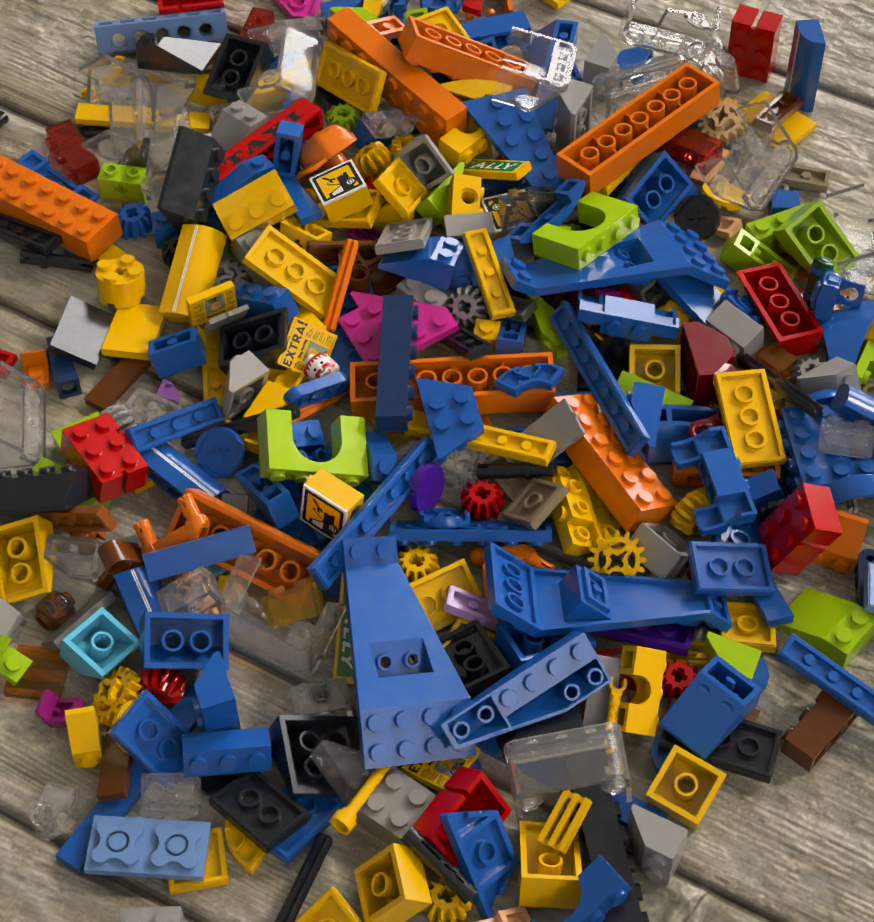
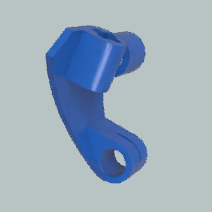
M862 301L860 308L843 305L840 309L833 310L830 321L817 319L824 331L823 339L825 342L826 362L839 357L856 364L864 338L874 320V301Z

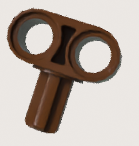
M343 250L338 253V266ZM357 251L347 287L349 292L355 291L366 294L370 292V274L382 270L378 268L379 262L383 257L382 255L364 261Z
M109 540L103 543L98 548L97 553L106 570L98 578L97 586L107 591L115 583L114 575L132 568L145 567L140 545L121 540Z

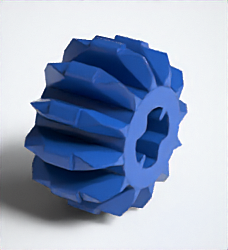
M131 201L130 205L122 204L121 209H116L123 231L122 236L126 240L131 237L137 240V237L140 236L145 238L146 233L152 232L151 210L148 206H144L141 202L134 204Z

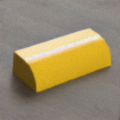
M182 225L159 308V313L170 322L190 323L186 298L214 287L227 235L223 232L204 225Z

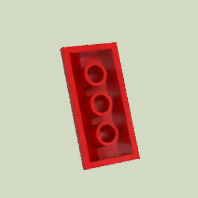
M781 262L736 271L735 275L779 346L794 356L818 350L824 331Z

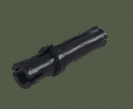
M22 249L20 252V256L23 257L20 258V264L38 265L43 269L54 267L91 273L94 266L91 265L90 260L79 256L55 253L45 256L26 249Z
M550 460L547 467L530 462L478 463V468L476 469L479 480H487L488 478H526L527 480H532L535 477H556L557 475L555 460Z
M414 826L400 839L441 880L440 884L443 887L446 885L465 905L479 891L459 872L461 869L457 865L454 867Z

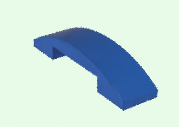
M33 149L16 161V163L93 202L99 199V195L85 185L81 184L78 187L51 168L49 160Z
M568 178L553 192L557 201L532 224L520 222L506 236L510 237L511 242L529 243L532 242V233L546 223L555 226L561 225L577 205L584 191L585 181Z

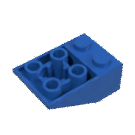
M319 420L292 422L293 441L298 451L307 459L315 462L330 461ZM283 480L296 499H301L303 484L296 483L295 480Z
M716 655L699 671L659 722V726L701 759L705 760L756 708L762 688L720 656Z

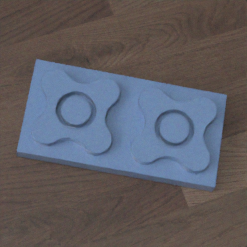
M94 815L84 872L85 874L204 881L212 830L211 822Z

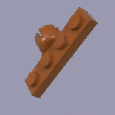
M75 505L66 510L29 513L31 516L39 515L51 521L53 531L68 532L71 542L84 554L96 552L101 546L98 538L106 541L105 532H112L117 525V522L111 517V512L102 505Z

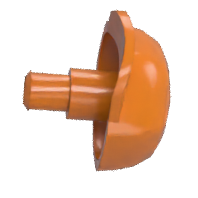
M339 125L328 126L312 135L300 151L299 160L303 170L295 176L298 183H303L324 167L328 170L348 161L343 153L357 142L356 136Z

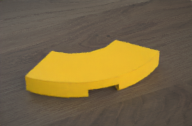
M225 819V836L228 849L236 863L253 876L266 853Z

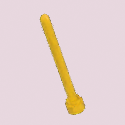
M391 767L376 768L349 805L338 809L330 819V824L336 831L344 835H348L356 825L357 812Z

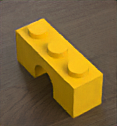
M471 116L469 133H463L454 127L439 139L438 150L452 166L460 161H463L464 164H469L480 152H485L491 145L487 139L488 136L480 127L477 128Z
M623 645L619 674L628 675L635 681L636 694L630 702H620L616 731L655 737L659 724L658 710L663 695L662 681L667 666V651Z

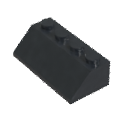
M179 126L157 205V209L178 233H181L183 224L206 226L209 220L211 203L214 200L216 184L220 178L221 165L225 159V151L215 138L185 126Z
M77 463L63 465L61 469L56 470L55 466L52 465L41 467L39 471L33 472L32 468L20 469L14 474H11V470L0 471V515L66 510L94 498L88 466L77 467Z

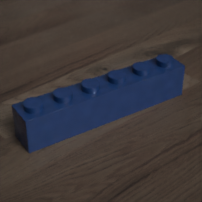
M383 295L375 408L376 430L379 432H408V421H413V406H409L410 400L414 401L415 388L414 385L410 384L411 380L416 378V366L412 365V360L417 359V345H413V340H418V325H414V321L419 320V306L414 305L413 295Z

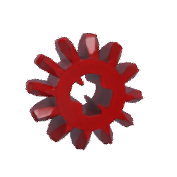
M477 478L475 484L468 482L466 489H463L461 492L462 511H468L470 518L475 516V521L480 519L489 521L490 517L497 519L499 512L504 509V492L499 489L498 482L490 484L489 478L485 482H481Z
M677 657L673 660V664L666 661L667 666L662 681V698H668V705L671 704L672 698L678 699L698 674L697 666L689 667L688 659L684 663H679Z
M144 669L139 676L141 680L138 684L142 686L139 692L141 693L142 690L147 689L163 706H174L186 691V677L180 674V670Z

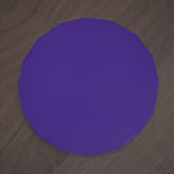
M433 462L422 464L413 475L409 489L413 490L412 497L409 496L408 501L411 509L416 513L424 511V514H427V510L435 508L440 500L444 487V471L439 464Z

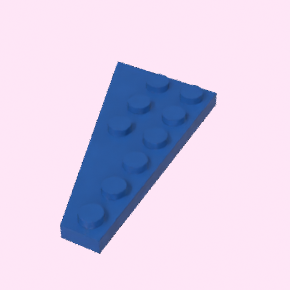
M527 87L462 102L467 107V113L472 117L473 123L477 128L480 127L488 136V141L505 160L530 161L532 169L521 180L524 179L532 188V191H545L551 194L564 183V180L557 175L556 160ZM534 194L546 209L550 207L548 194ZM551 194L552 204L557 201L554 194Z

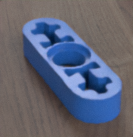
M338 371L292 387L284 394L283 400L287 405L295 403L301 409L343 394L349 389L350 380L343 371Z

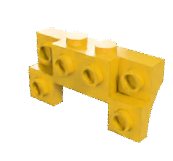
M267 367L270 371L266 384L243 418L262 413L266 408L276 409L287 406L283 400L284 394L292 387L307 382L303 371L296 368L278 370ZM258 430L241 434L240 437L245 444V450L259 455Z
M573 463L569 468L557 466L556 477L540 478L564 485L569 491L551 512L565 554L573 556L592 553L589 550L590 546L598 547L595 539L598 537L604 540V533L606 531L610 536H614L616 529L613 526L598 523L588 492L594 489L576 465ZM620 542L609 543L612 547H621Z

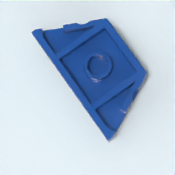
M418 378L416 379L438 463L443 464L447 461L446 457L455 450L461 451L470 441L476 440L484 434V426L472 386Z
M498 810L442 813L439 817L463 876L479 890L473 896V900L480 917L489 919L494 913L491 907L497 895H503L508 886L509 878L514 874L519 864Z

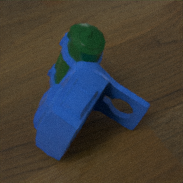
M826 256L814 258L813 263L810 265V275L806 290L803 291L802 295L810 310L814 311L815 318L821 321H830L834 306L837 304L860 308L866 285L846 280L835 273L833 270L834 261ZM854 288L858 291V297L854 300H849L840 291L841 289Z

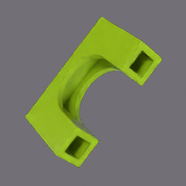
M591 191L577 203L579 223L595 228L584 231H572L546 223L532 233L533 252L536 256L580 271L639 227L638 205Z
M266 408L258 416L257 428L261 478H270L274 482L285 479L295 480L296 483L303 484L310 475L316 474L322 468L349 486L356 487L369 476L364 417L340 415L331 424L332 456L330 461L315 462L304 457L294 444L290 410Z

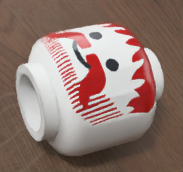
M323 352L316 355L310 354L303 362V366H305L303 373L308 382L340 371L339 365Z

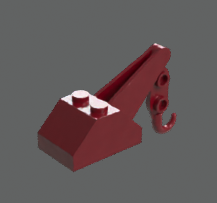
M697 321L683 322L679 342L680 370L689 399L693 400L692 406L712 407L715 403L719 405L713 376L714 373L738 371L732 365V362L736 360L735 348L731 347L727 336ZM774 407L776 417L780 419V412ZM721 412L691 423L688 428L689 437L697 435V430L724 426Z

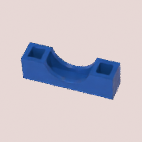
M599 855L578 875L581 886L579 904L575 911L561 922H603L605 914L613 906L616 907L622 904L628 896L627 893L632 888L610 863ZM532 919L530 922H539V921H537V920H535V919Z

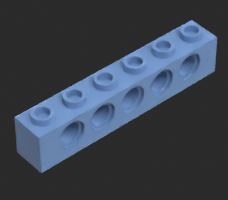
M225 8L95 22L94 24L98 54L103 53L105 56L115 55L116 51L135 53V43L139 40L134 36L137 31L156 34L158 29L164 28L168 31L165 37L212 41L213 43L223 42L226 33H228ZM204 23L212 27L208 32H203L199 28ZM181 26H187L190 31L183 35L178 32V29ZM120 33L125 39L122 42H116L113 39V35Z

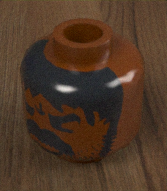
M53 590L36 604V614L34 617L45 630H56L76 613L73 606L75 600L67 592L60 593Z

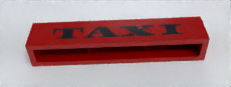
M301 97L225 151V159L221 165L220 178L217 184L241 162L254 156L263 154L273 163L276 132L281 120L304 124L302 141L307 139L324 126L322 108Z

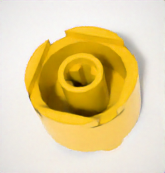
M126 254L120 258L103 259L97 262L95 276L98 300L101 304L107 306V303L114 304L116 309H126L140 304L141 298L143 296L146 297L144 267L135 260L133 255Z

